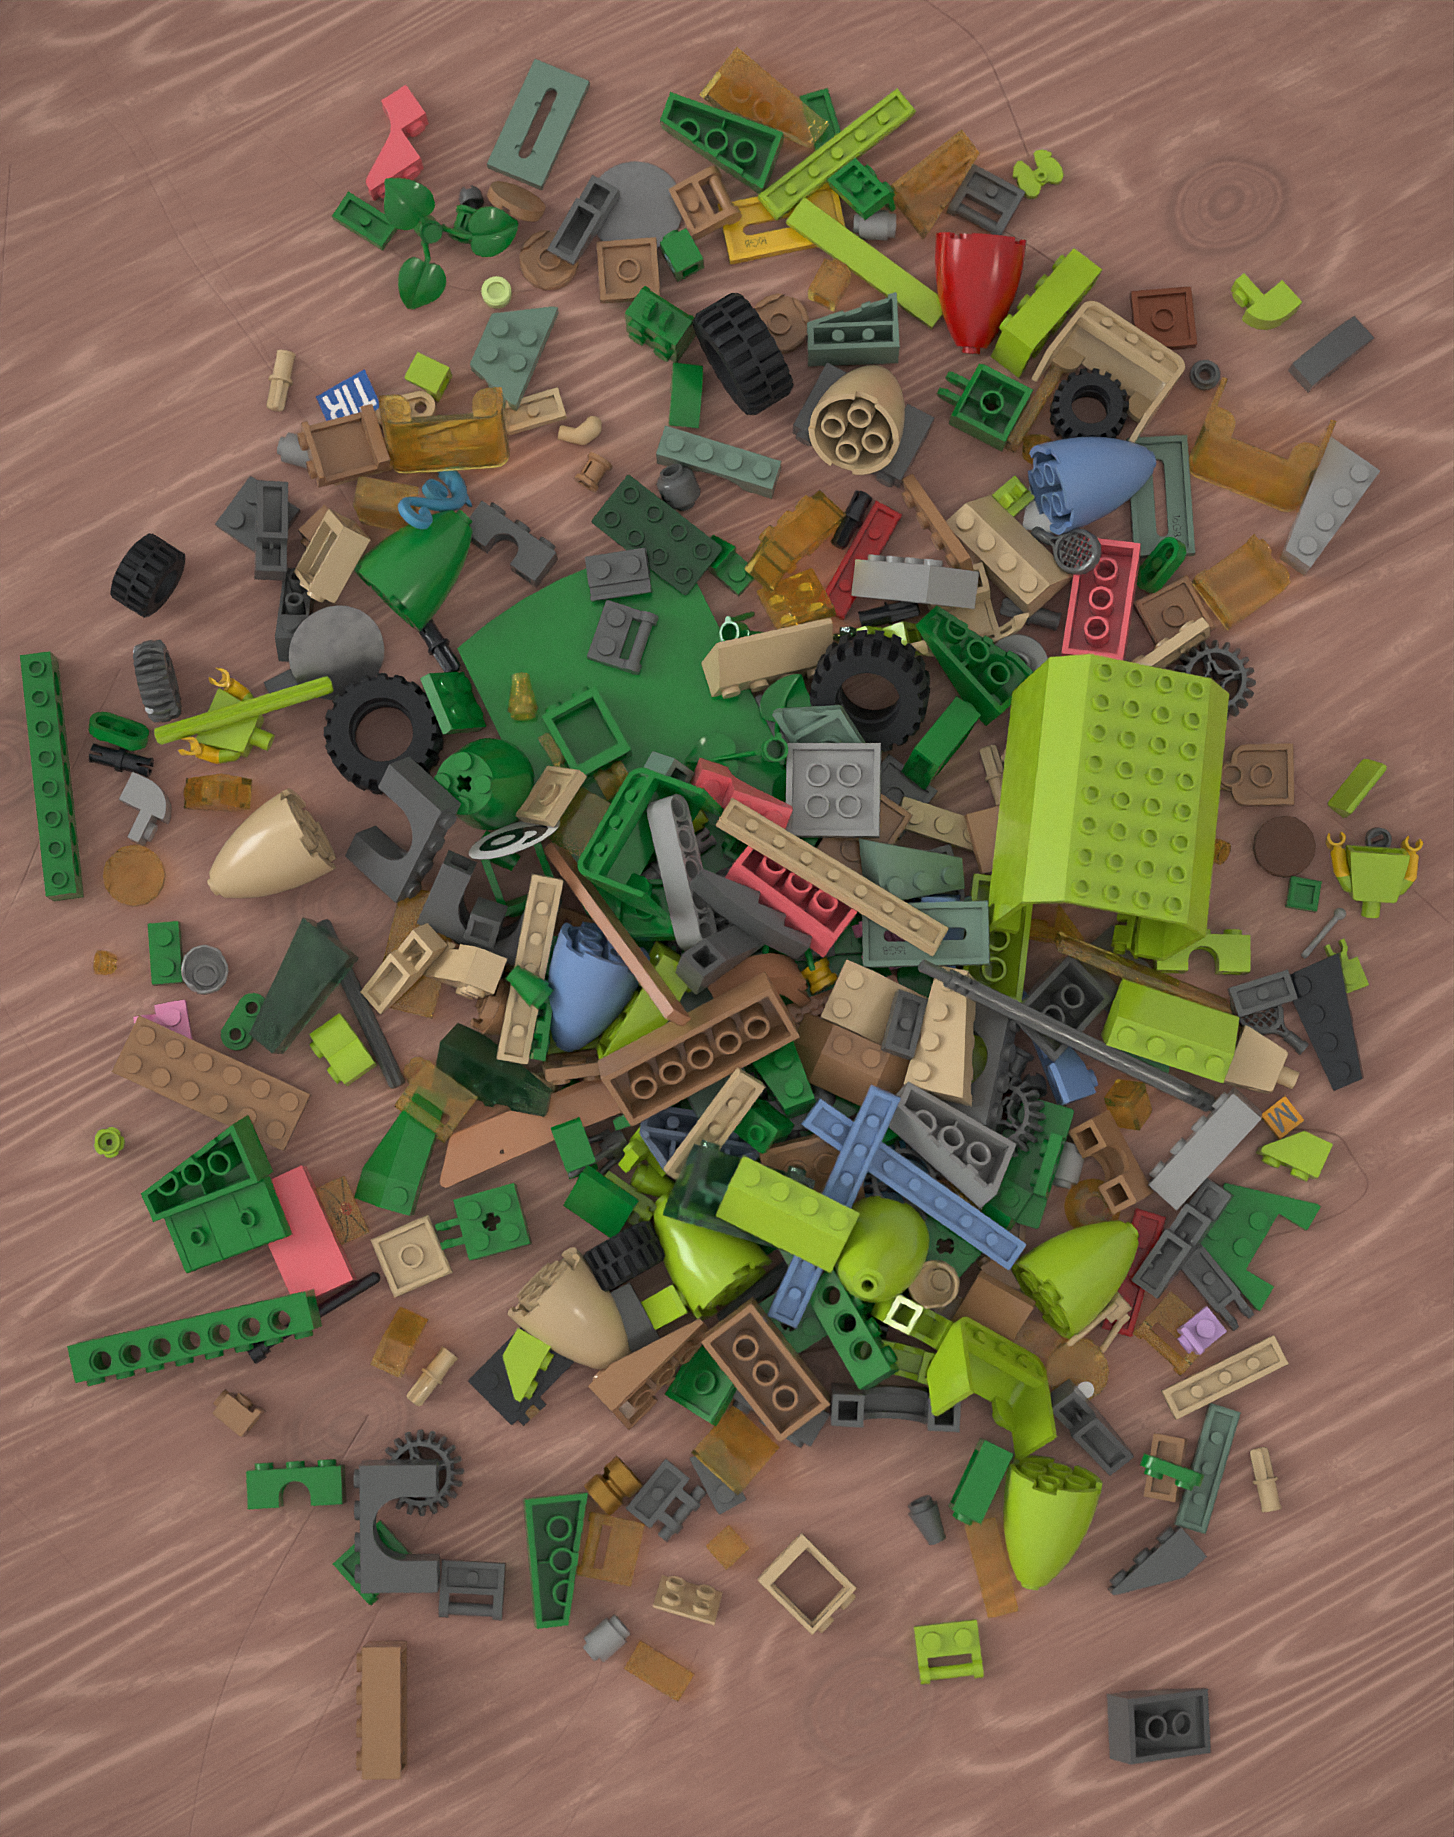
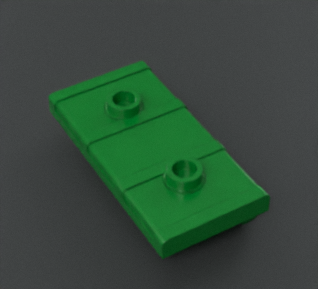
M270 1176L250 1186L164 1218L187 1274L292 1235Z

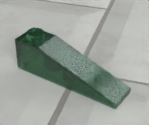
M457 1023L440 1041L432 1089L449 1095V1097L457 1101L468 1103L472 1099L483 1101L484 1106L494 1107L495 1104L508 1106L511 1111L542 1117L547 1115L553 1090L520 1063L498 1060L496 1058L498 1045L486 1035L461 1023Z

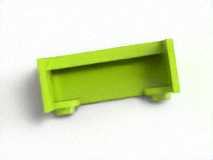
M962 1317L953 1323L927 1370L932 1414L935 1416L940 1415L972 1393L983 1397L992 1403V1417L995 1423L1012 1432L1015 1458L1019 1461L1057 1438L1047 1372L1039 1357L969 1317Z

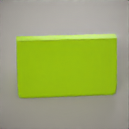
M1370 759L1361 760L1328 801V807L1342 818H1347L1384 774L1387 766Z

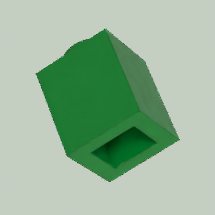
M687 228L681 231L673 230L667 233L663 240L660 241L661 254L677 282L704 269V258Z

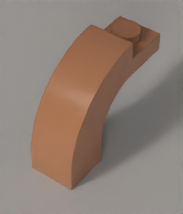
M769 953L748 957L708 986L713 998H716L765 971L778 994L788 997L801 1008L811 1001L806 992L808 985L795 961L782 954Z

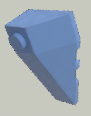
M1024 990L1022 1000L1027 995V993ZM1032 1040L1057 1105L1065 1106L1096 1093L1094 1087L1098 1086L1094 1071L1092 1068L1087 1070L1085 1063L1071 1047H1068L1053 1062Z

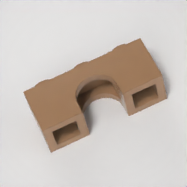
M1109 1110L1069 1130V1134L1082 1158L1092 1156L1101 1164L1105 1174V1181L1098 1188L1112 1214L1154 1193Z

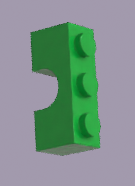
M336 1459L317 1460L318 1466H305V1461L286 1462V1468H274V1462L255 1463V1469L246 1471L247 1509L280 1508L284 1506L283 1493L286 1486L292 1481H298L306 1485L310 1492L311 1506L346 1503L345 1464L337 1465Z

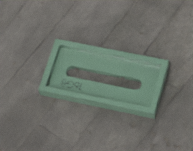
M534 59L490 155L487 168L542 191L590 87V82ZM549 90L556 91L557 96L534 144L531 155L527 158H521L519 152L546 93Z
M1187 435L1139 437L1135 443L1146 447L1148 451H1152L1155 459L1160 460L1164 466L1168 534L1161 537L1156 531L1152 474L1143 487L1129 499L1132 542L1141 543V558H1147L1161 540L1166 537H1174L1185 544L1186 556H1194L1195 541Z
M988 901L908 903L948 928H963L967 932V936L962 940H942L933 956L907 941H886L884 934L888 930L862 914L863 967L865 968L919 967L923 959L937 966L990 965Z

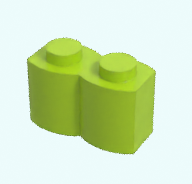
M338 1013L309 1034L313 1039V1042L309 1044L319 1059L325 1056L331 1065L327 1068V1071L337 1084L342 1081L344 1085L349 1086L377 1066L376 1061L341 1013Z

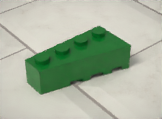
M249 1115L232 1124L224 1132L141 1193L153 1222L255 1184L273 1172Z

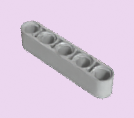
M675 794L651 802L647 807V817L675 939L679 947L687 951L705 937L717 933V928L711 906L690 887L691 881L703 870L687 801L683 796Z

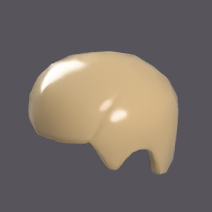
M930 1260L924 1263L920 1274L908 1289L912 1299L925 1309L944 1307L950 1304L959 1293L960 1279L956 1270L946 1262Z

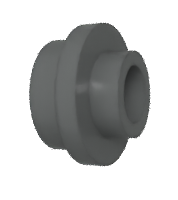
M1210 360L1198 361L1190 371V380L1196 388L1210 390L1220 380V369ZM1207 372L1210 375V379H1201L1199 373Z

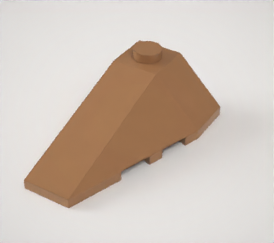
M699 1318L610 1364L606 1369L600 1370L593 1377L592 1383L588 1387L621 1423L630 1430L656 1404L658 1400L655 1394L663 1385L670 1386L674 1381V1374L678 1365L689 1362L702 1346V1336L709 1329Z

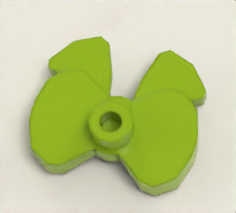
M1043 149L1035 150L1033 155L1038 168L1034 171L1023 161H1018L1013 168V178H1017L1018 188L1025 191V197L1028 199H1036L1039 196L1041 187L1047 183L1058 185L1063 179L1062 167L1051 157L1052 153Z

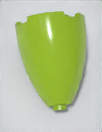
M666 1193L655 1202L656 1209L653 1212L654 1226L665 1253L663 1260L674 1286L682 1293L688 1308L697 1320L700 1318L703 1321L714 1316L718 1312L715 1307L718 1305L723 1307L735 1300L763 1277L766 1271L762 1267L765 1264L768 1266L772 1263L767 1254L744 1230L716 1217L717 1211L712 1207L678 1193L673 1195Z
M871 1196L861 1199L852 1205L851 1209L860 1214L838 1257L835 1269L841 1283L850 1294L862 1301L875 1303L898 1296L915 1281L926 1261L930 1239L923 1218L912 1206L906 1202L903 1204L892 1199L881 1198V1196Z
M1120 1220L1084 1225L1059 1234L1036 1246L1016 1261V1264L1011 1267L1012 1273L1021 1287V1292L1036 1301L1035 1306L1044 1314L1042 1319L1058 1334L1070 1339L1088 1326L1117 1293L1134 1261L1139 1245L1137 1240L1139 1233L1131 1223H1124Z
M1028 1455L1020 1461L1014 1458V1462L1009 1464L1004 1487L1003 1527L1011 1566L1017 1580L1021 1582L1024 1588L1039 1590L1040 1587L1050 1583L1068 1564L1081 1545L1095 1514L1103 1484L1101 1479L1091 1471L1078 1465L1074 1466L1073 1470L1067 1465L1054 1463V1458Z

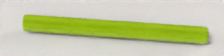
M325 676L154 729L155 738L159 744L163 745L184 737L334 692L331 679Z

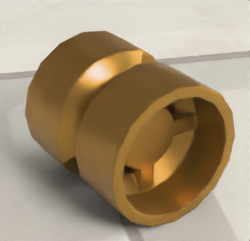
M618 1456L614 1457L604 1466V1474H595L583 1485L591 1497L609 1516L623 1505L624 1497L631 1498L643 1487L636 1475Z

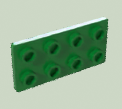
M1040 1099L1037 1100L1042 1101L1045 1107L1038 1112L1045 1114L1046 1119L1038 1121V1125L1042 1126L1044 1131H1035L1033 1136L1038 1139V1142L1033 1143L1029 1140L1027 1142L1029 1151L1024 1152L1018 1147V1157H1011L1001 1181L1002 1183L1005 1177L1033 1194L1016 1223L1034 1229H1039L1074 1116L1073 1109ZM1022 1102L1020 1104L1022 1108L1018 1112V1119L1021 1123H1023L1025 1115ZM1007 1118L1006 1121L1012 1124V1121ZM1013 1129L1004 1130L1002 1136L1008 1138L1015 1134L1016 1131Z

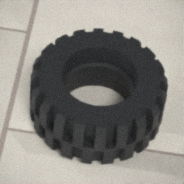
M730 293L696 313L692 322L700 346L716 376L742 412L746 415H756L791 393L794 384L792 383L793 379L789 373L788 365L785 363L784 357L775 339L768 331L766 324L743 295Z
M867 630L857 631L855 637H852L849 633L840 637L839 644L837 642L831 643L827 647L826 653L821 655L811 684L810 704L813 706L842 705L866 743H881L882 752L892 750L894 743L897 746H901L908 742L909 735L914 736L919 730L920 723L924 721L931 689L929 687L930 675L929 671L925 670L926 663L922 656L918 655L915 657L916 649L910 643L903 645L901 637L893 634L890 638L884 636L885 631L875 630V634H868ZM857 674H876L884 677L894 685L898 691L899 699L887 708L879 710L865 709L848 699L842 689V683Z
M377 673L376 678H370L369 675L360 677L361 682L353 685L352 682L344 687L346 692L342 696L339 694L335 696L332 701L334 706L332 710H327L325 716L327 720V726L324 727V737L327 743L325 747L333 764L348 782H352L363 791L367 789L373 794L382 795L383 792L378 786L389 764L407 757L413 759L431 775L429 770L432 766H437L440 760L438 755L443 750L444 740L427 694L418 684L413 681L410 683L406 681L405 677L395 674L394 677H388L387 673ZM395 708L402 711L412 724L413 738L409 747L400 756L389 761L379 762L367 758L359 750L356 742V731L360 722L366 715L376 709Z

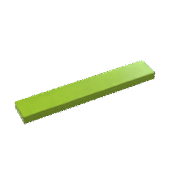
M898 88L760 193L758 200L772 217L778 221L795 208L803 197L808 198L826 184L828 178L854 158L858 159L914 116L916 110Z
M803 197L787 219L786 224L887 298L889 294L897 292V305L932 330L942 316L938 294Z

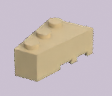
M447 942L448 946L423 974L457 988L455 994L473 1000V998L478 999V997L483 998L485 995L494 994L507 958L474 946L460 944L459 949H457L455 944Z

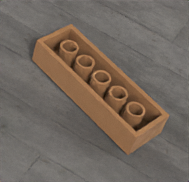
M765 971L688 1012L691 1019L684 1026L671 1021L597 1061L603 1083L631 1127L732 1074L737 1067L741 1069L800 1037L794 1019Z
M140 1015L112 1070V1073L228 1126L249 1115L259 1140L282 1151H285L311 1097V1094Z

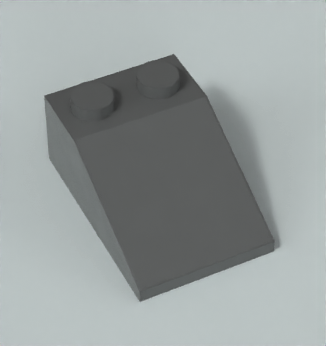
M1070 953L1053 963L1037 980L1021 1003L1082 1032L1113 998ZM1015 1021L1053 1062L1069 1047Z
M1207 1688L1133 1690L1107 1694L1110 1759L1132 1765L1211 1753Z

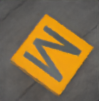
M1286 1096L1280 1098L1262 1113V1120L1278 1140L1304 1121L1303 1117Z

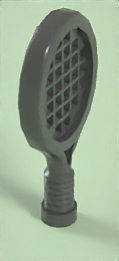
M1038 526L1034 527L1031 531V535L1039 542L1052 546L1054 560L1058 567L1069 574H1086L1093 570L1100 561L1102 554L1101 544L1097 537L1087 530L1076 528L1057 537Z
M1230 999V1010L1233 1015H1236ZM1282 1005L1273 1007L1275 1010L1273 1013L1269 1011L1270 1009H1267L1264 1014L1261 1011L1252 1014L1254 1016L1252 1019L1248 1016H1245L1244 1019L1239 1018V1025L1241 1027L1249 1026L1262 1035H1280L1299 1055L1309 1045L1305 1040L1303 1041L1286 1028ZM1267 1012L1271 1014L1269 1018L1266 1016ZM1258 1013L1262 1015L1261 1018L1257 1017ZM1272 1016L1276 1019L1274 1022L1270 1020ZM1265 1017L1267 1021L1263 1022L1261 1019ZM1246 1018L1250 1020L1248 1024L1244 1021ZM1254 1018L1258 1019L1257 1023L1253 1021ZM1268 1021L1272 1023L1270 1027L1266 1024ZM1259 1022L1263 1023L1261 1027L1257 1025Z

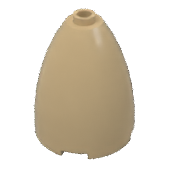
M867 365L846 373L829 387L813 410L808 428L811 444L823 461L828 465L833 463L841 468L851 470L852 474L855 475L874 473L891 462L899 447L905 423V402L896 377L882 366Z
M287 788L264 803L226 841L209 871L210 879L207 880L210 889L216 896L221 894L224 898L242 899L277 894L309 883L336 868L334 863H331L336 859V856L320 823L315 822L311 814L307 810L302 809L306 804L296 792Z
M572 1247L562 1253L564 1258L561 1261L556 1260L552 1264L547 1263L529 1280L516 1296L519 1299V1304L516 1308L511 1307L508 1310V1316L524 1331L551 1346L550 1349L557 1354L594 1369H606L610 1364L631 1353L627 1334L611 1292L601 1290L583 1255L575 1247Z

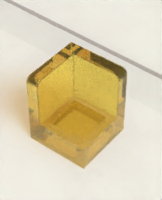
M1117 1079L1104 1097L1106 1108L1110 1111L1118 1128L1139 1131L1152 1113L1151 1103L1144 1082Z

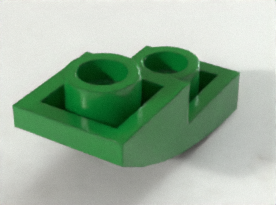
M673 362L670 384L669 426L699 428L703 365Z

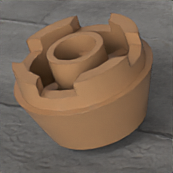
M506 977L499 979L494 994L485 995L483 998L478 997L475 1004L479 1014L477 1019H471L470 1025L480 1030L483 1035H501L510 989V982L506 980Z

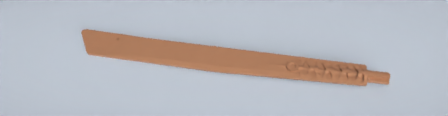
M895 974L886 977L898 983ZM833 989L811 996V1001L802 1008L796 1003L786 1005L794 1019L797 1030L805 1013L821 1019ZM602 1079L584 1080L452 1134L442 1168L440 1185L444 1188H449L555 1141L550 1127L580 1117L583 1127L587 1128L619 1115L622 1111Z

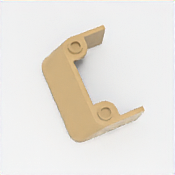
M1087 301L1082 304L1048 347L1032 380L1037 382L1050 365L1065 373L1076 371L1081 364L1093 371V368L1100 369L1099 374L1105 375L1106 371L1112 374L1110 379L1113 382L1118 379L1122 383L1120 389H1125L1127 395L1130 396L1127 414L1139 424L1128 441L1135 443L1185 370V363L1178 354L1101 303Z

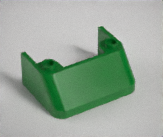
M640 767L632 770L625 778L578 860V870L586 879L629 906L666 920L669 914L650 898L652 894L651 883L645 877L640 876L655 850L647 817L648 805L653 801L679 794L687 801L692 822L700 809L718 816L722 815L724 809L704 789Z

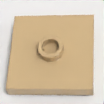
M547 766L515 816L522 822L554 827L587 776L580 770Z
M429 1215L371 1239L394 1298L453 1273L445 1252L441 1249L440 1240Z

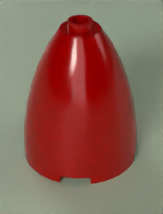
M953 232L936 233L935 277L938 298L948 331L956 347H962V353L979 355L980 349H987L1000 330L999 327L1008 316L1019 287L1027 240L1020 239V241H1015V237L981 233L955 235Z

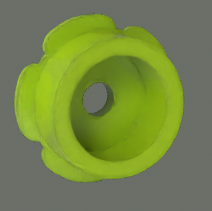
M114 1127L99 1130L95 1135L94 1148L96 1152L100 1155L104 1154L107 1158L117 1156L119 1150H122L125 1145V1139L120 1135L121 1132ZM107 1140H112V1144L107 1145Z

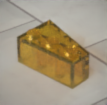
M962 129L891 184L895 192L893 200L896 206L922 239L930 232L980 154Z
M821 490L811 497L805 495L795 506V511L787 510L777 521V526L769 525L758 538L761 543L746 565L745 570L770 594L778 587V583L786 572L791 575L797 569L796 564L807 554L810 556L836 531L846 515Z

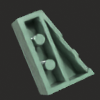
M897 292L889 294L888 298L874 303L868 301L862 303L859 308L847 312L842 310L807 322L808 367L825 366L826 363L837 366L898 363L900 343Z
M859 838L862 876L901 900L965 888L961 857Z

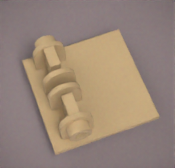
M662 1575L653 1608L715 1625L722 1592L716 1591L709 1585H696L685 1582V1580L677 1576L668 1577Z

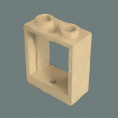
M328 509L294 573L300 579L299 584L308 590V596L322 603L326 599L335 604L370 539L355 521L331 509Z
M802 1532L757 1578L812 1635L817 1630L820 1633L825 1631L834 1621L831 1615L839 1607L842 1610L847 1608L856 1598L853 1594L857 1589L856 1586ZM805 1549L844 1586L812 1620L773 1583Z

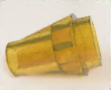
M528 673L513 674L511 676L512 684L507 710L511 713L513 720L525 721L533 719L536 716L535 712L538 710V706L530 682V675Z

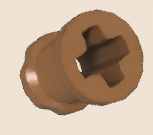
M590 452L587 456L589 460L580 474L577 473L574 479L586 489L596 493L602 477L606 471H611L613 466L600 455Z

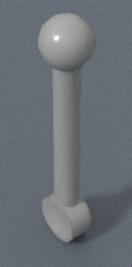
M1337 908L1334 911V917L1301 953L1304 959L1310 955L1338 920L1346 917V911L1343 908Z

